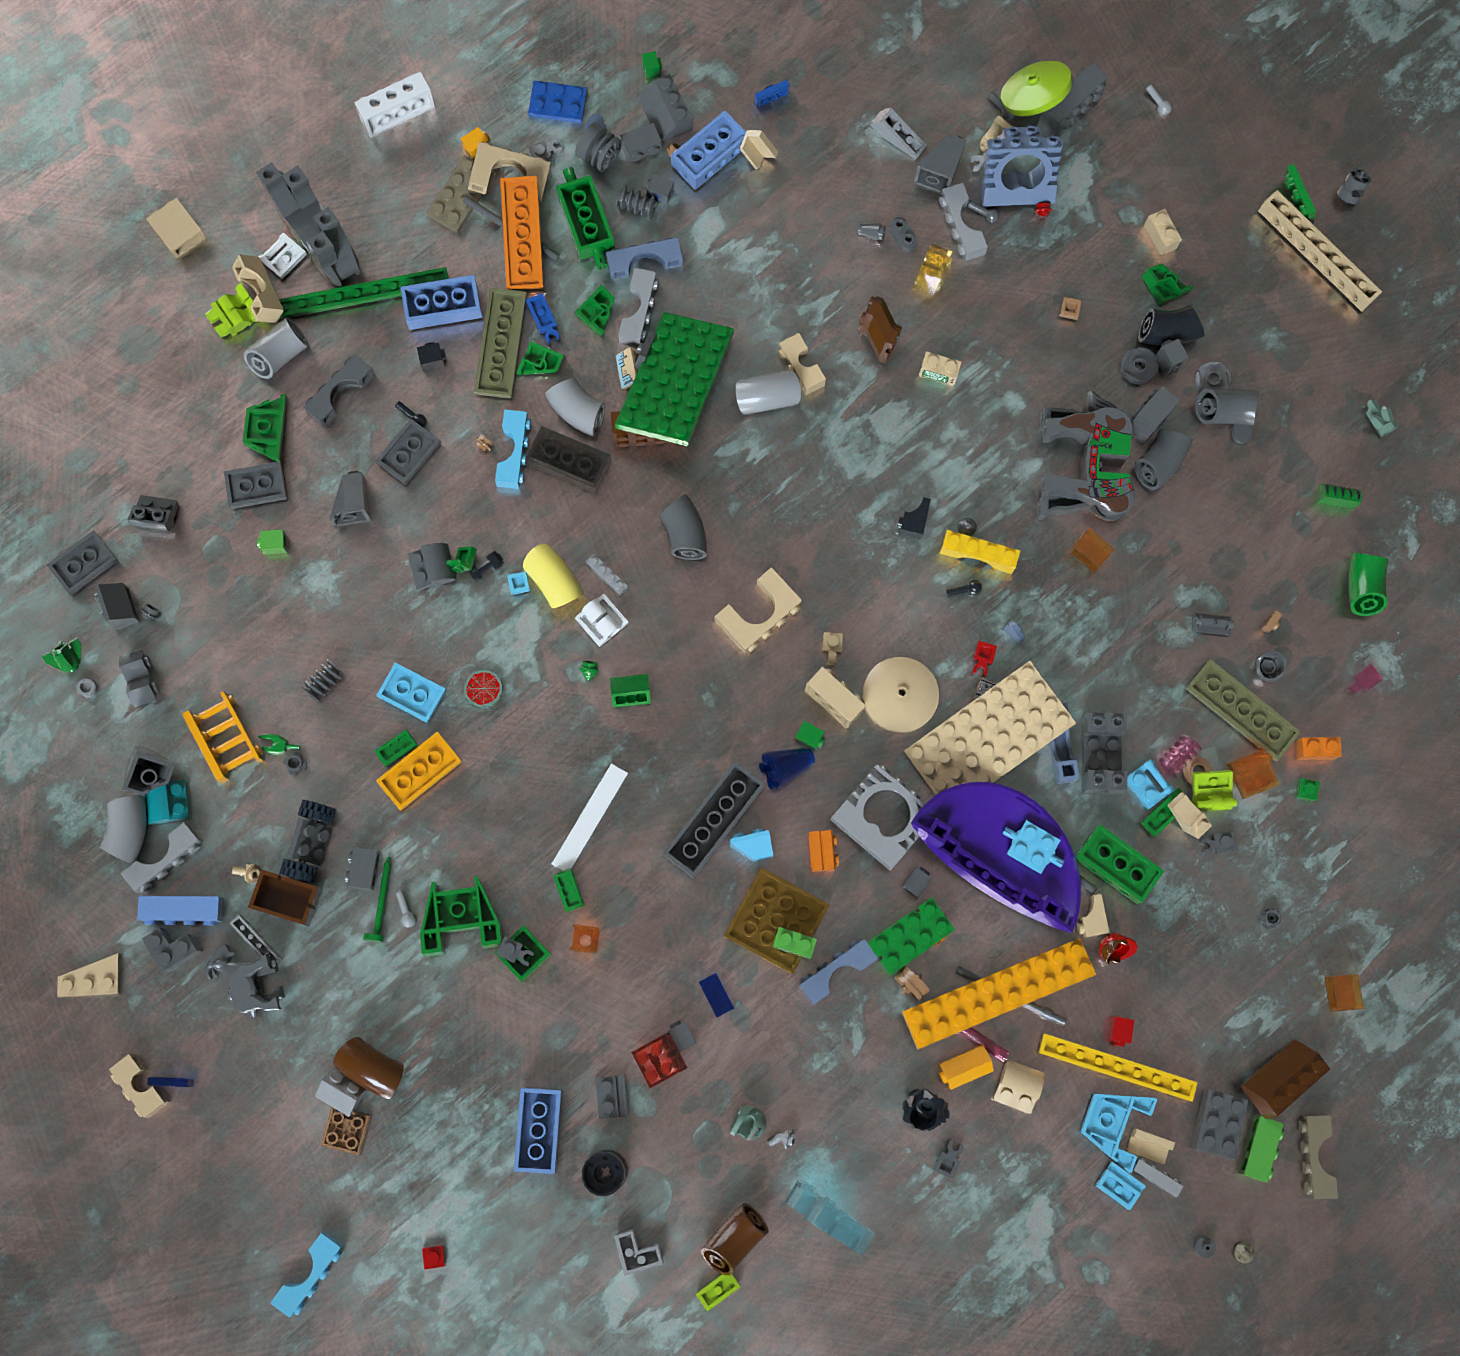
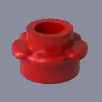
M1050 203L1036 204V210L1034 211L1038 213V216H1048L1049 212L1053 209Z

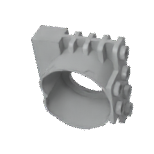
M876 765L830 820L888 870H892L919 837L911 822L918 811L924 806V803L919 800L920 796L912 790L909 792L900 779H894L890 776V771L886 767ZM889 790L896 792L908 803L910 820L907 827L898 835L892 837L883 836L876 824L868 823L864 819L863 811L866 801L870 796L879 791Z

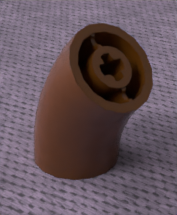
M355 1037L347 1041L338 1050L333 1060L334 1067L362 1088L385 1099H390L394 1095L404 1071L403 1063L381 1053L361 1037Z
M743 1203L712 1235L701 1249V1255L706 1263L715 1271L723 1275H731L749 1252L769 1233L768 1226L762 1216L752 1206Z

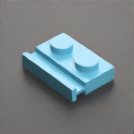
M1112 1161L1095 1185L1128 1210H1131L1141 1195L1142 1190L1146 1187Z

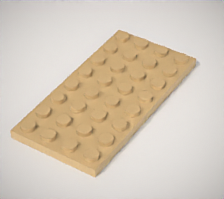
M1028 661L904 750V752L934 794L937 795L950 787L963 783H994L1071 728L1076 722L1031 661Z

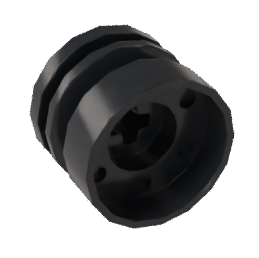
M602 1150L593 1154L582 1168L584 1186L590 1193L596 1196L614 1194L624 1185L628 1176V1166L625 1159L620 1153L613 1150ZM608 1167L610 1169L609 1174L611 1175L603 1176L604 1171L602 1168Z

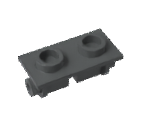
M1193 613L1192 632L1231 635L1234 620H1231L1232 617Z

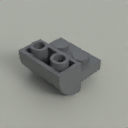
M140 495L137 505L132 506L127 519L128 523L134 527L171 531L175 525L174 517L179 506L178 500Z

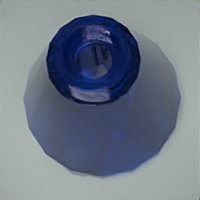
M810 748L766 751L762 754V762L759 763V769L761 773H765L768 787L771 790L779 789L809 768L812 763H815V756Z

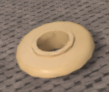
M1192 757L1184 764L1183 776L1190 785H1192L1194 767L1202 768L1203 772L1213 771L1210 762L1205 758Z

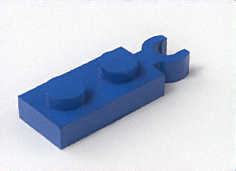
M543 293L526 299V304L540 334L546 332V342L551 344L549 337L552 335L556 336L557 340H560L559 333L554 330L557 328V323Z

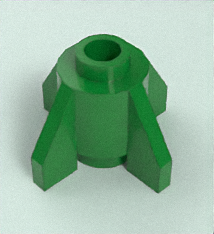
M76 638L70 641V646H68L67 643H63L61 640L58 642V646L52 650L54 655L50 651L42 655V658L46 664L63 672L68 671L71 673L79 668L78 665L81 663V642Z

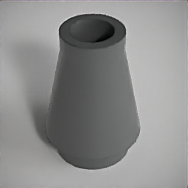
M881 223L859 224L858 235L877 242L879 240L883 241L886 226H883Z

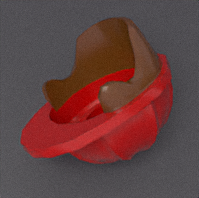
M1115 932L1107 934L1101 940L1099 955L1107 965L1110 962L1120 963L1121 960L1133 956L1138 946L1133 939Z

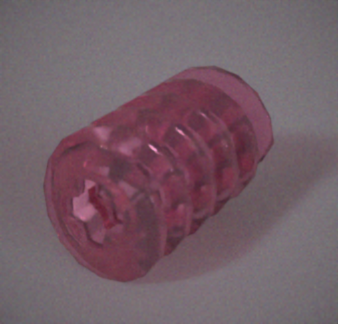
M1181 735L1179 741H1176L1174 746L1169 748V752H1166L1164 757L1159 759V763L1166 773L1173 778H1177L1175 771L1182 772L1180 765L1187 767L1184 760L1191 762L1190 754L1196 756L1197 752L1194 749L1201 751L1202 748L1194 739Z

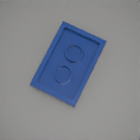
M534 80L528 116L582 124L587 87Z

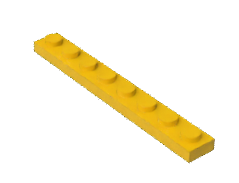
M1043 1034L1038 1050L1040 1054L1193 1102L1198 1082L1048 1034Z

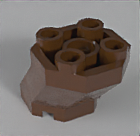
M872 296L868 302L866 312H863L860 318L858 329L860 333L867 336L878 361L886 363L896 345V337H899L902 326L895 323L884 299L879 296Z

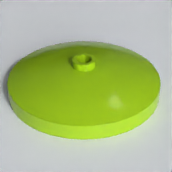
M1059 61L1037 62L1019 70L1006 82L1002 89L1001 100L1004 108L1016 116H1032L1053 108L1068 95L1072 88L1073 77L1067 65Z

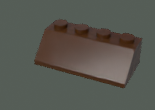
M1295 1039L1243 1083L1241 1088L1265 1119L1278 1117L1323 1077L1330 1068L1318 1052Z

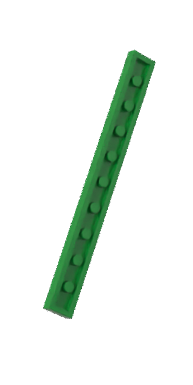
M446 267L282 298L279 301L284 310L278 320L402 296L401 287L449 279Z

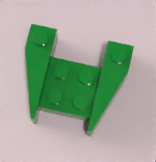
M474 876L475 887L439 892L436 882L431 883L420 932L423 956L430 957L445 954L444 933L479 928L481 945L484 949L500 947L503 941L502 925L478 876Z

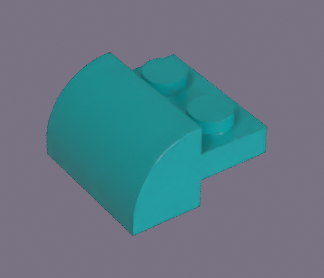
M185 780L169 781L168 784L153 789L144 795L147 807V825L189 819Z

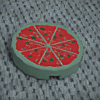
M489 670L473 672L468 676L464 684V693L467 700L472 705L481 708L494 706L500 700L503 692L500 678Z

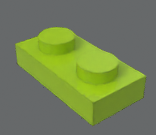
M721 1274L699 1290L696 1296L708 1312L741 1286L733 1274Z

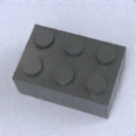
M1163 386L1158 391L1155 389L1148 396V399L1138 407L1130 419L1132 423V437L1143 446L1167 419L1180 400Z
M1203 1089L1190 1148L1236 1160L1248 1100L1210 1089Z

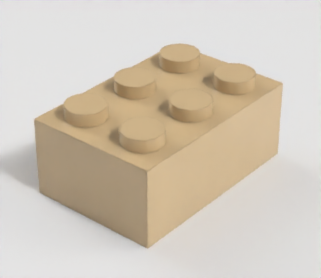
M822 667L806 684L805 692L848 729L863 712L866 706L864 704L865 701L858 694L854 695L849 691L850 687L843 681L839 682L835 678L836 675L830 669Z

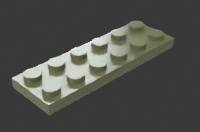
M489 288L474 389L475 395L512 399L527 293L524 291Z
M1211 659L1207 661L1185 688L1275 762L1280 760L1301 733L1300 730Z

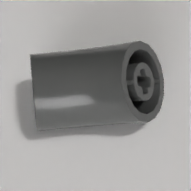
M1204 389L1200 391L1195 401L1196 415L1204 424L1254 426L1260 391Z
M1164 429L1158 430L1149 450L1135 462V473L1142 485L1147 489L1157 490L1165 484L1186 458L1193 439L1179 432Z
M684 494L671 503L660 514L659 518L668 531L671 541V554L685 560L703 559L707 556V542L703 522L693 502L687 494Z

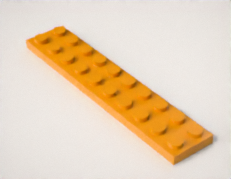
M1079 938L902 1011V1014L918 1050L1096 975Z

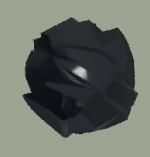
M915 1089L905 1096L902 1120L910 1123L912 1129L916 1128L925 1132L927 1130L931 1131L941 1126V1123H946V1119L950 1117L948 1103L944 1099L938 1098L937 1094L931 1093L928 1089Z

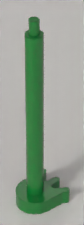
M387 857L386 863H384L373 934L365 933L364 941L381 943L384 941V936L380 935L391 868L390 857Z

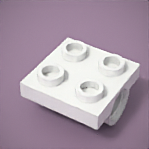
M605 594L598 599L590 601L582 609V612L575 617V620L599 648L629 624Z

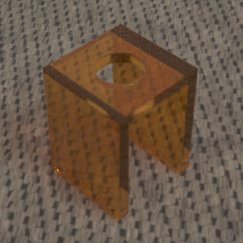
M1089 528L1069 552L1094 573L1112 554L1114 548Z
M573 924L572 947H569V950L576 953L597 955L599 927ZM583 935L591 937V944L589 946H582L580 944V938Z
M1358 974L1325 977L1330 1012L1364 1009Z

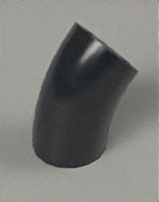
M1191 305L1171 311L1151 308L1142 320L1138 340L1142 343L1161 346L1168 340L1174 341L1179 339L1181 344H1185L1204 337L1205 333L1201 321Z

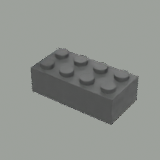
M1090 64L1073 80V85L1068 95L1059 104L1041 113L1037 127L1048 137H1060L1066 131V127L1069 124L1072 126L1078 120V116L1081 113L1085 114L1093 102L1096 103L1103 96L1102 92L1107 87L1106 82L1109 76L1096 64Z

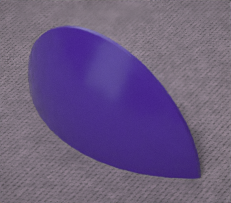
M970 782L959 784L940 792L918 811L911 825L927 846L957 874L1004 905L1046 925L1065 932H1073L1081 902V882L1077 861L1066 835L1058 823L1041 805L1022 792L1001 784ZM1027 820L1061 840L1055 849V856L1064 860L1061 868L1050 862L1045 866L1043 872L1039 874L1007 855L1006 853L1011 847L1012 839L1002 834L1003 831H1006L1004 830L1006 826L1017 832Z

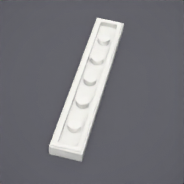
M613 764L610 765L553 860V866L562 871L573 868L626 779L627 772Z

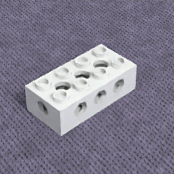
M421 72L410 74L407 78L393 82L390 86L378 89L375 93L367 97H361L358 101L354 102L360 120L370 138L435 108L430 88Z

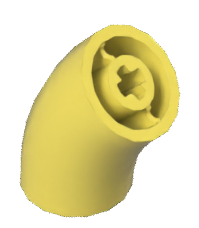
M537 545L527 554L523 562V569L539 587L551 608L567 604L584 593L568 565L550 545Z

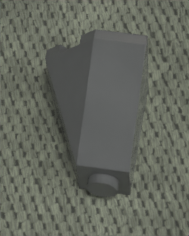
M350 471L342 476L330 515V522L333 526L371 520L366 482L362 472Z
M134 745L127 764L122 790L142 796L153 789L162 787L169 783L175 764L154 750Z

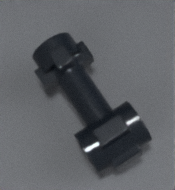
M493 551L486 556L488 561L478 567L473 565L472 570L468 571L473 580L481 579V574L492 566L495 570L504 564L501 555Z

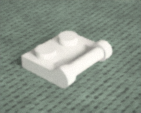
M282 233L279 239L263 255L261 254L259 258L264 266L282 280L307 253L285 233ZM284 244H287V246L270 262L269 259Z

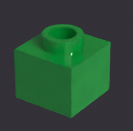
M656 51L642 54V65L646 79L659 77L662 62L661 58H657Z

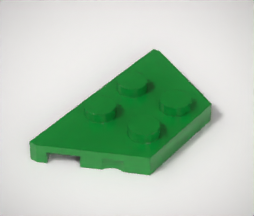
M286 394L280 395L281 398L276 400H266L259 405L246 408L243 444L277 462H280L287 405Z

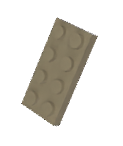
M465 155L426 212L427 217L456 233H459L474 210L463 203L465 196L478 203L484 195L468 190L474 160ZM494 171L490 176L488 187L496 176Z

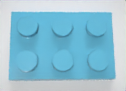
M395 662L376 696L428 723L443 698L446 689Z

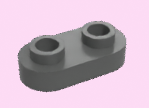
M902 217L892 219L889 230L898 246L906 252L914 250L917 245V237L908 222ZM909 238L911 242H907L905 239Z

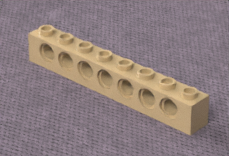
M1278 190L1264 201L1258 211L1361 312L1382 293L1367 276Z

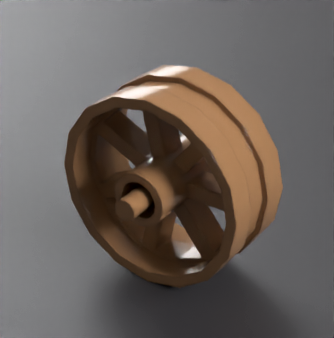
M906 966L894 976L903 989L901 993L903 995L905 993L910 994L918 1002L923 999L924 995L930 992L921 979L923 975L921 973L918 975L913 973Z

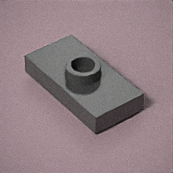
M649 331L645 342H640L637 349L639 356L635 363V368L639 369L641 363L645 361L656 333Z

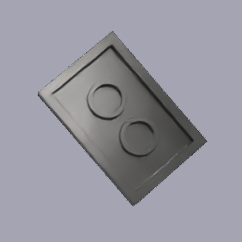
M410 419L375 462L406 485L440 445L441 441Z
M281 462L224 471L230 509L287 499Z
M93 530L48 563L47 566L68 594L73 595L118 560Z

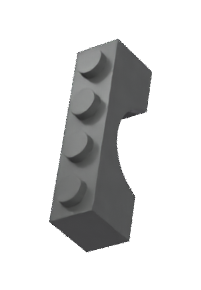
M356 354L348 358L344 366L339 371L337 370L333 373L328 383L323 384L319 388L318 393L306 401L304 409L307 414L324 428L336 415L333 406L336 394L347 386L362 388L375 375L372 368Z

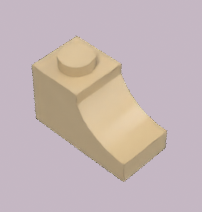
M1001 116L994 120L988 132L981 139L979 148L983 153L987 150V141L989 139H994L1001 135L1003 128L1012 127Z
M1181 792L1168 804L1169 809L1183 831L1199 839L1212 826L1205 814L1184 793Z
M1102 894L1090 896L1089 910L1084 917L1079 918L1077 929L1078 933L1082 934V938L1110 933Z

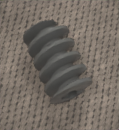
M626 185L621 190L617 200V207L620 205V208L623 210L627 207L629 212L634 209V214H639L641 211V216L645 217L647 215L650 220L657 208V202H654L653 195L648 200L647 193L641 197V191H638L635 195L634 188L627 192Z
M329 659L326 660L329 666L322 664L321 668L323 671H315L317 677L309 676L312 681L311 683L304 681L306 688L303 689L318 702L320 701L318 694L325 696L324 689L331 690L330 683L337 685L335 678L342 680L340 674L342 671Z

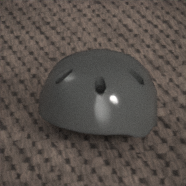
M1266 651L1256 659L1255 670L1259 678L1274 682L1285 674L1287 661L1277 651Z

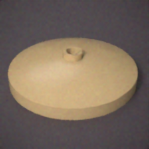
M893 657L880 662L870 671L863 685L862 698L865 701L866 713L880 728L893 733H909L920 729L932 718L939 702V688L934 675L925 665L911 658ZM901 690L904 691V696L899 695Z

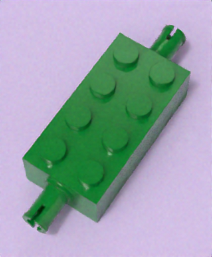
M569 167L570 172L566 168L563 170V174L567 183L557 185L556 191L580 260L593 256L597 269L602 270V265L606 269L609 265L604 253L614 249L615 245L591 175L577 179L574 168Z

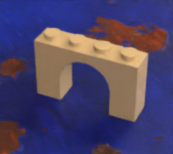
M479 142L468 190L486 194L492 172L501 166H511L518 169L523 176L538 177L539 205H541L551 162L543 158L530 157L526 153H516L508 148H498L487 142Z
M772 567L757 579V585L771 599L774 606V613L769 620L761 624L748 623L729 604L714 618V621L744 654L748 651H754L759 646L758 642L761 639L766 640L769 638L776 626L780 628L786 623V618L790 614L795 615L801 609L802 600Z

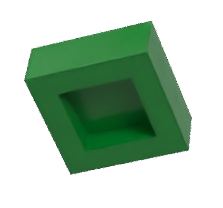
M1300 778L1298 780L1296 798L1317 801L1320 782Z

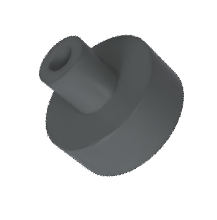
M1201 1236L1194 1241L1193 1248L1198 1256L1203 1258L1213 1256L1216 1247L1212 1239Z

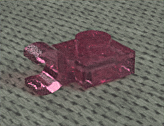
M1371 664L1354 676L1357 682L1350 686L1348 690L1352 695L1362 688L1368 691L1382 681L1383 678Z

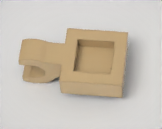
M823 633L822 652L828 653L827 666H835L836 653H842L843 633Z

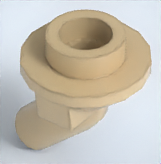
M247 864L246 868L233 866L232 874L244 875L245 881L248 883H255L261 872L260 867L256 864Z

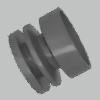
M594 122L586 128L580 137L575 155L587 163L591 161V166L597 167V170L603 173L612 166L618 157L622 147V140L617 136L615 137L611 132L607 134L605 128Z

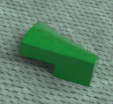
M1162 263L1148 268L1141 276L1160 306L1187 294L1193 289L1190 284L1186 286L1178 280L1180 277L1170 272Z
M601 285L574 313L593 331L602 336L605 332L604 329L615 297Z
M531 341L516 374L557 373L566 356Z

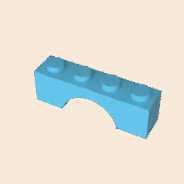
M504 410L502 429L504 434L513 439L515 448L507 460L497 463L495 478L497 487L519 489L520 483L524 482L522 465H526L527 455L524 454L525 447L528 448L529 436H526V433L531 427V419L528 418L527 412Z
M326 1231L321 1232L308 1250L313 1260V1269L309 1278L301 1284H284L270 1303L289 1318L294 1314L298 1316L305 1307L303 1302L307 1296L310 1298L318 1289L316 1286L320 1279L324 1280L331 1271L328 1267L333 1261L336 1263L342 1256L343 1252L341 1249L344 1245Z

